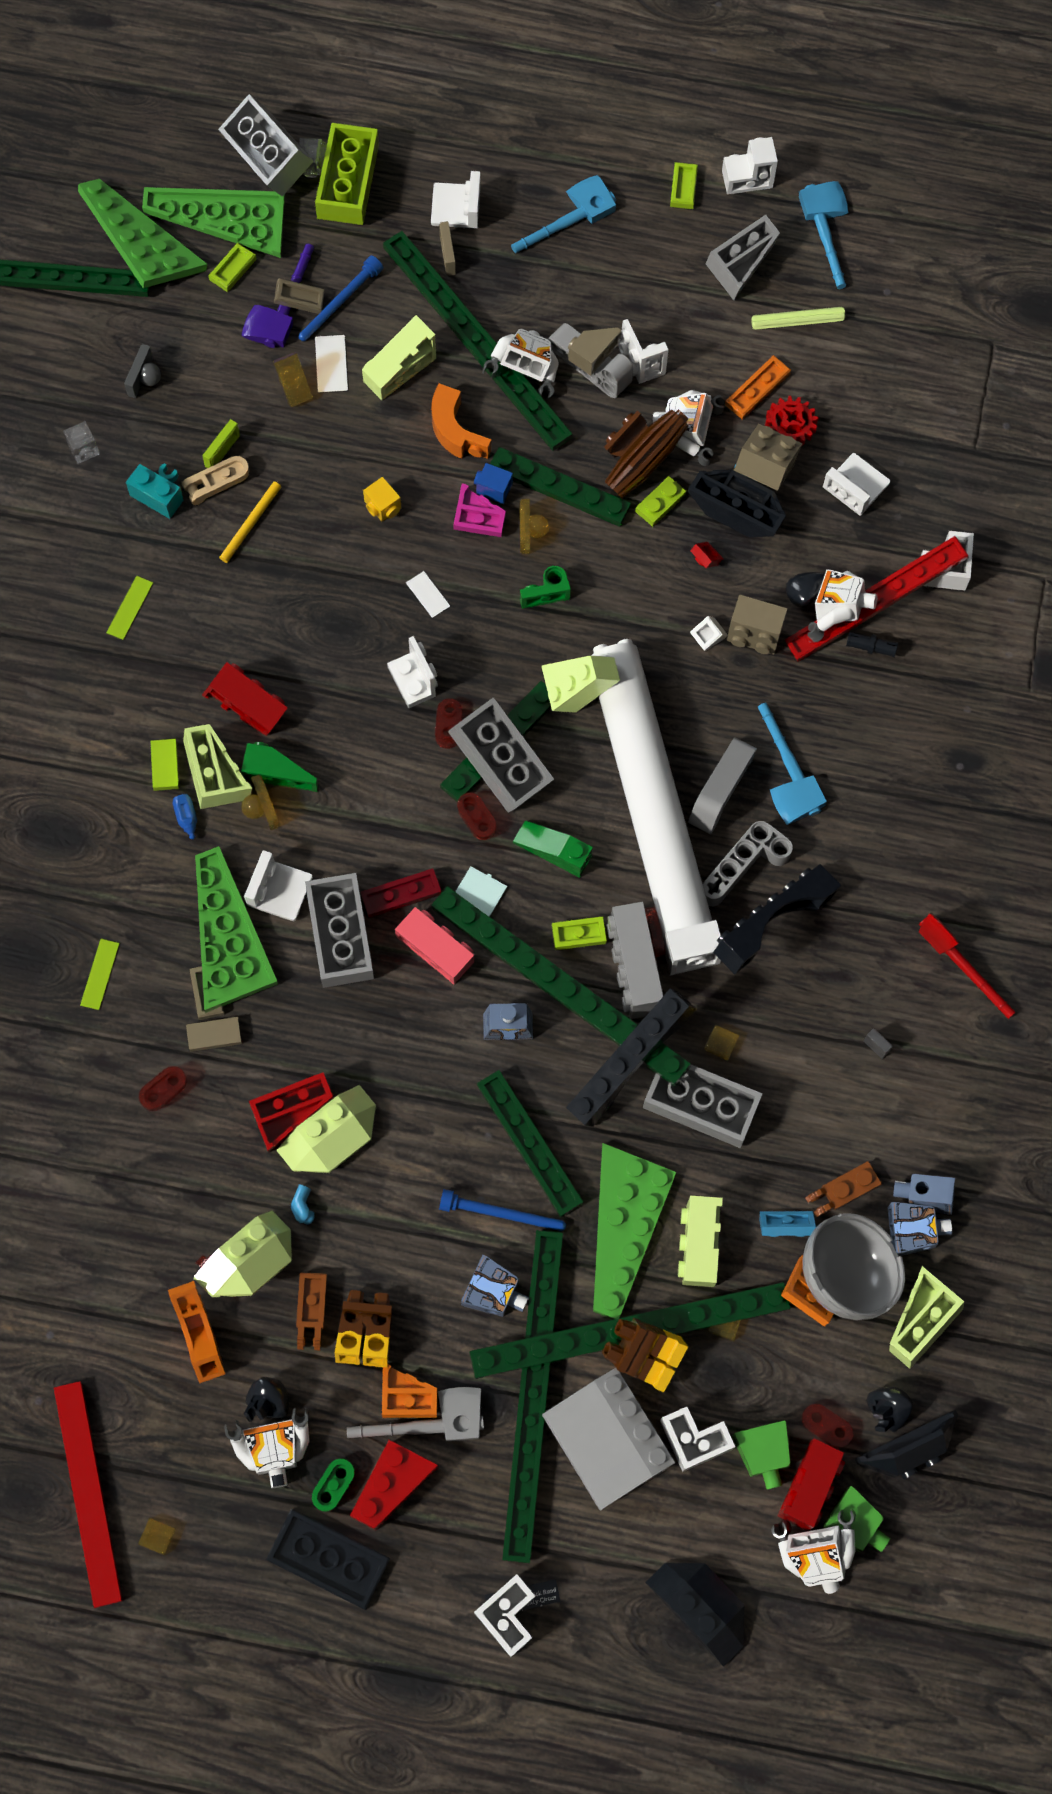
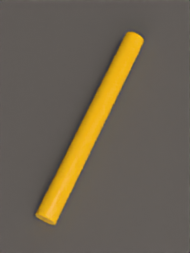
M273 482L219 557L223 562L228 563L281 489L280 484Z

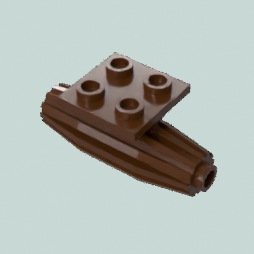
M671 409L647 427V421L638 410L635 414L630 413L622 422L624 426L618 432H612L605 441L607 444L604 448L614 458L615 456L620 457L605 483L621 498L638 487L674 450L689 427L686 423L688 417L679 409L676 412Z

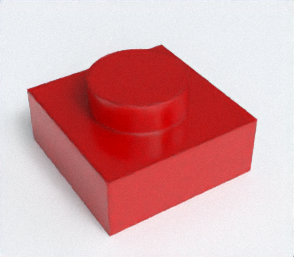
M708 541L697 543L690 550L695 556V560L705 568L718 566L723 560L722 556Z

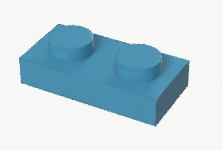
M760 1211L759 1221L762 1236L804 1237L810 1236L816 1228L813 1211Z

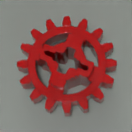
M788 396L785 402L782 398H779L778 405L772 403L770 410H767L765 426L785 436L794 438L802 443L803 446L805 439L810 441L817 429L818 417L814 416L815 408L808 409V401L804 404L800 403L801 397H798L796 401H792V397Z

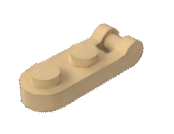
M234 456L186 478L182 482V486L186 492H189V499L192 504L198 505L206 498L244 481L249 475V466L244 458ZM203 483L204 487L198 490L197 486Z

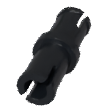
M850 631L846 646L866 650L868 654L875 652L895 658L898 642L880 639L874 634L867 636Z

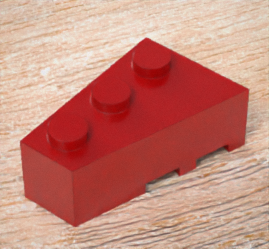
M226 662L202 696L207 699L213 696L222 702L221 708L226 711L229 708L241 716L240 720L262 734L267 735L288 707L284 705L285 702L275 694L270 695L266 692L264 686L256 679L250 680L243 674L244 671L238 665Z
M324 1072L249 1101L268 1153L283 1142L297 1126L333 1099Z
M813 1438L809 1443L777 1516L806 1531L817 1527L823 1514L821 1509L824 1501L828 1502L834 1490V1486L831 1485L835 1475L839 1477L845 1465V1461L841 1460L844 1452Z
M388 1440L350 1514L351 1518L377 1530L439 1468L438 1465Z

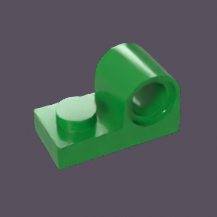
M550 566L544 571L542 586L529 585L524 589H520L522 609L570 600L571 589L565 570L559 566ZM552 579H557L560 582L557 584H552L549 581Z

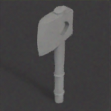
M456 1387L438 1391L442 1419L347 1427V1438L361 1437L362 1439V1437L445 1433L446 1441L479 1439V1430H484L483 1416H480L481 1388Z

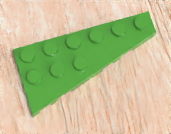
M101 179L78 184V192L143 288L206 271L207 263Z
M144 187L143 213L281 258L285 194L281 196L275 191Z
M219 846L195 855L205 1013L278 984Z
M602 1143L593 1312L614 1320L619 1319L676 1172Z

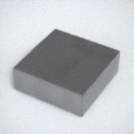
M872 1029L864 1039V1042L881 1059L892 1048V1045L876 1029Z

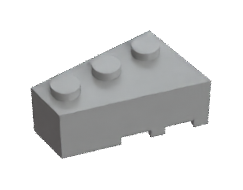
M764 215L711 251L706 261L707 267L733 300H735L772 249L780 234L767 215Z

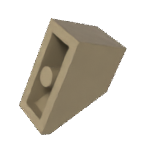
M617 327L583 331L578 338L574 337L569 343L568 360L591 376L619 345L621 330Z

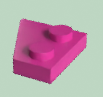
M462 483L453 525L454 530L502 537L506 511L497 505L491 504L483 495L478 496L469 489L468 485Z

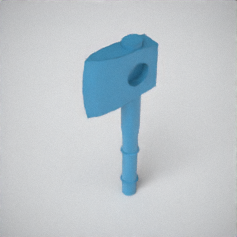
M598 175L580 181L566 191L578 209L562 216L533 234L521 238V240L511 245L513 252L517 253L527 249L530 245L584 218H587L593 224L612 214L616 210L615 196L611 191H608Z
M838 181L807 185L805 189L799 192V200L805 219L815 220L837 289H843L846 287L843 277L844 273H842L837 258V251H835L826 218L842 216L848 213L845 194Z
M763 703L759 705L758 709L763 717L762 720L765 721L792 779V782L770 790L778 813L787 825L808 815L814 816L820 813V808L824 807L827 801L814 775L804 777L768 704Z

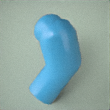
M298 1185L291 1202V1210L299 1223L308 1225L313 1222L315 1217L314 1212L309 1211L306 1204L311 1189Z

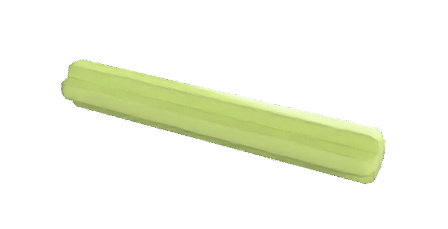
M844 307L753 315L751 323L753 329L756 330L837 322L845 319Z

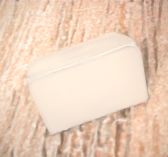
M707 616L690 632L704 651H707L728 636L717 620L711 616Z

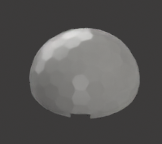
M843 1213L821 1222L808 1238L803 1254L805 1281L817 1302L829 1312L850 1320L873 1319L888 1312L901 1297L905 1283L903 1260L901 1256L898 1257L891 1243L893 1239L874 1221L857 1214Z

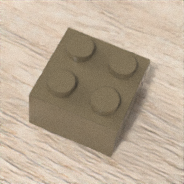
M758 424L742 447L734 471L778 491L794 467L802 443L790 436L778 433L768 426Z
M739 595L731 619L727 641L737 647L746 646L755 649L761 654L770 653L774 655L788 608Z

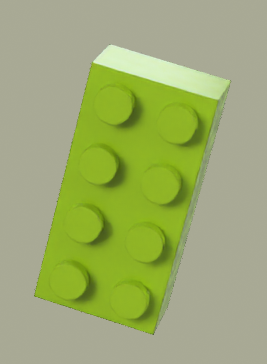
M331 123L315 201L317 219L363 225L379 148L378 129Z

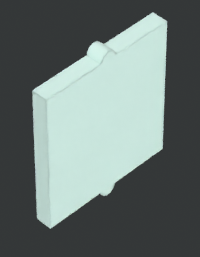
M470 866L456 893L490 917L507 886L491 878V874L486 875Z

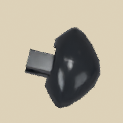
M805 572L791 577L786 583V593L791 603L797 607H806L811 604L816 610L815 600L825 575L818 572Z
M261 1377L253 1382L246 1395L245 1403L248 1406L243 1413L248 1422L253 1421L256 1415L260 1420H263L265 1417L283 1419L289 1411L288 1392L284 1384L280 1380L270 1377Z
M897 1387L878 1388L870 1392L866 1399L869 1409L873 1413V1418H877L879 1421L878 1425L875 1426V1431L886 1432L889 1429L895 1432L904 1425L911 1415L913 1402L905 1391Z

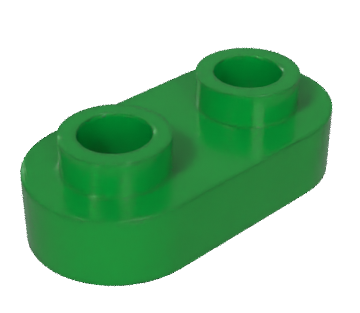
M336 1459L326 1469L312 1493V1502L318 1510L329 1512L334 1510L340 1503L355 1477L354 1467L349 1461ZM339 1469L346 1470V1476L343 1479H339L336 1476V1472ZM324 1493H330V1502H322L321 1496Z

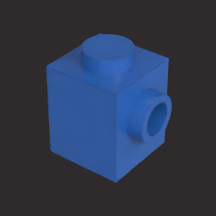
M485 463L483 470H478L474 479L477 495H483L485 498L504 504L513 485V473Z

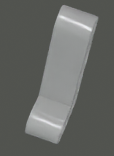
M563 323L548 338L551 342V350L608 396L616 398L632 382L633 365L631 361L623 354H617L613 359L608 356L590 376L568 360V345L574 337L578 338L581 334L570 325Z
M735 737L733 738L698 796L688 821L689 824L710 835L712 834L725 805L749 767L757 748Z
M764 821L755 822L703 883L708 906L714 907L719 905L760 855L775 866L785 865L789 861L793 850L791 841L770 824ZM761 832L766 838L759 840L754 836V833ZM777 847L783 848L786 854L778 855L774 852V849ZM747 851L750 857L742 858L738 852ZM725 869H730L735 873V875L733 877H727L723 874L722 871ZM717 883H719L720 885L718 887L717 893L714 892L712 895L709 894L708 892L713 891L717 886Z

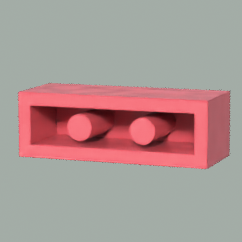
M415 907L395 929L396 937L455 985L474 963V955L472 954L474 951L465 942L459 943L453 938L454 934L447 927L442 926L440 928L434 923L435 919L426 910L420 911Z

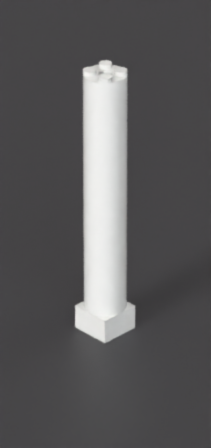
M624 639L610 646L606 644L598 645L593 648L594 653L591 656L614 657L620 678L619 682L599 695V700L663 934L664 942L662 947L669 973L674 975L720 964L721 960L713 951L718 946L717 939L721 935L717 921H712L637 646L632 643L631 639Z

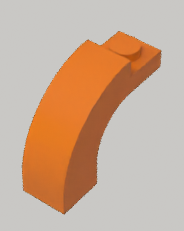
M439 383L433 395L431 407L433 430L438 441L447 451L461 459L465 451L474 457L488 459L491 453V439L463 429L455 419L461 405V391Z
M192 1281L169 1289V1296L179 1319L199 1384L225 1375L213 1329L195 1282Z

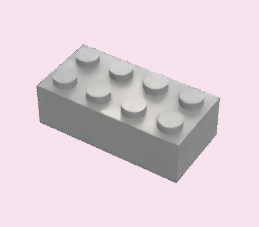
M250 94L218 129L263 182L281 196L290 189L313 163L309 155L271 112Z
M494 697L448 731L508 813L554 780Z
M356 873L305 881L323 988L374 979Z
M643 902L612 907L611 916H608V924H606L609 939H614L612 957L614 963H619L617 981L619 988L624 987L622 1004L624 1012H629L630 1020L646 1017L663 997Z
M691 1065V1068L675 1087L656 1073L645 1098L643 1108L741 1148L762 1093Z

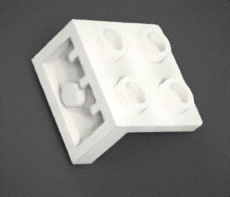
M471 171L470 181H466V184L434 183L431 213L432 226H439L440 222L448 221L449 227L478 228L480 172Z
M628 319L623 320L619 349L621 354L631 361L633 376H636L639 384L665 375L668 348L665 342L651 344L642 350Z
M852 453L837 470L832 467L826 473L823 488L861 516L887 488L890 480L858 455Z
M414 636L409 638L410 653L387 663L388 669L408 708L436 697L435 687L438 686L435 679L437 677L436 670L432 663L428 664L424 656L427 655L421 642L417 643Z
M263 850L244 895L246 904L249 907L295 921L307 893L305 881L312 880V874L274 862L273 854Z

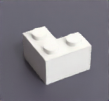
M759 137L749 140L747 154H733L729 157H724L722 173L727 194L773 188L778 160L772 137Z
M948 532L945 541L956 536L969 558L924 586L966 590L971 578L974 533ZM923 550L921 556L929 551Z
M688 1407L664 1416L660 1420L682 1472L735 1448L724 1421L698 1432Z
M517 1574L474 1612L510 1657L532 1639L515 1615L534 1599L535 1595Z

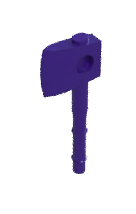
M305 245L294 274L291 276V281L297 283L302 281L308 262L311 260L314 250L313 245ZM254 305L246 318L242 337L262 343L270 348H275V346L284 348L293 326V318L288 316L291 307L279 305L276 311L261 305Z

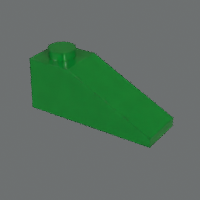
M263 742L247 743L241 769L245 780L318 792L317 778L276 749L269 747L268 744Z
M524 821L513 840V843L579 878L592 857V846L568 834L528 821Z

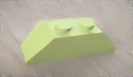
M360 1085L334 1097L297 1126L277 1149V1152L292 1171L330 1173L371 1141L376 1104Z
M273 1211L255 1217L217 1249L197 1272L194 1279L211 1297L252 1296L291 1263V1229Z

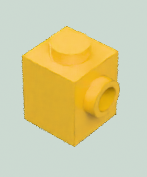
M383 477L363 490L366 508L373 517L377 516L383 522L387 518H393L399 513L401 498Z

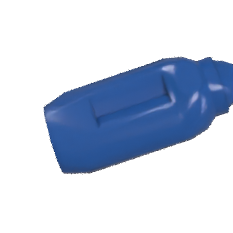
M188 794L178 795L173 798L175 815L179 826L193 840L196 837L194 832L197 816L192 799Z

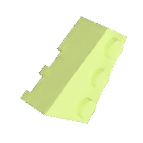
M416 315L372 360L365 364L362 369L363 382L381 400L385 399L436 359L435 334Z
M586 656L542 665L552 711L577 712L620 681L614 657Z
M211 725L185 728L183 742L200 809L250 800L252 787L245 781L239 772L236 763H233L227 754L226 748Z
M690 1196L686 1208L681 1209V1224H685V1235L680 1234L679 1250L684 1251V1261H679L678 1277H683L682 1285L715 1287L717 1283L718 1240L721 1228L719 1219L723 1198Z
M923 1266L891 1339L889 1351L910 1369L960 1314L964 1306V1301Z

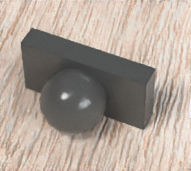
M142 344L124 382L127 395L135 399L142 384L152 387L161 380V370L156 364L152 363L153 355L151 347Z

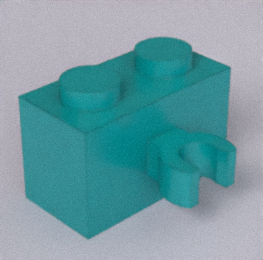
M164 463L159 467L158 475L139 464L126 481L129 495L170 519L184 501L181 488L173 483L178 478L177 470L174 469L172 474L166 475L165 472H167L168 467Z

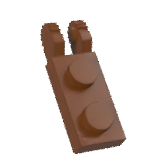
M869 1161L823 1185L821 1189L811 1193L805 1199L810 1203L815 1202L824 1195L828 1198L830 1203L820 1206L814 1211L817 1218L833 1209L837 1210L881 1186V1182Z
M300 1273L296 1327L298 1328L297 1350H304L306 1343L305 1328L315 1329L313 1347L314 1350H321L322 1329H324L327 1274Z

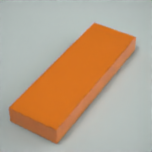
M773 355L725 401V406L743 420L790 375L791 369Z

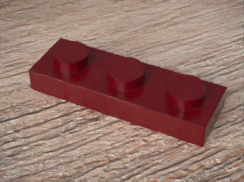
M432 868L361 891L360 894L368 918L438 896L441 894V889Z

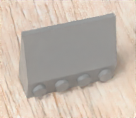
M616 1368L542 1414L600 1511L667 1470L675 1463Z

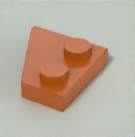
M802 1255L799 1257L781 1296L825 1327L830 1323L833 1313L818 1303L808 1288L803 1274Z
M388 1364L387 1368L383 1367L382 1418H437V1388L426 1382L418 1381L416 1377L408 1373L399 1372Z

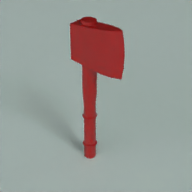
M929 913L918 924L920 926L919 933L939 954L945 952L975 983L978 989L991 1000L998 1010L1009 1019L1015 1011L987 982L988 980H985L955 948L959 941L935 915Z

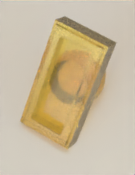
M293 352L273 361L279 382L283 387L290 407L313 398L297 353Z
M521 499L520 553L530 554V536L536 539L543 538L549 531V523L543 515L536 514L530 517V499Z
M262 776L251 777L256 794L248 795L242 801L241 810L243 814L250 819H258L264 814L270 830L279 828L278 817Z

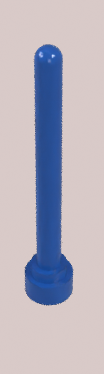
M370 255L363 262L362 271L299 334L301 341H306L369 277L377 276L384 269L382 263L376 257Z
M443 1189L439 1210L450 1212V1210L455 1211L458 1208L557 1231H563L566 1228V1223L562 1220L458 1198L459 1195L454 1194V1191Z

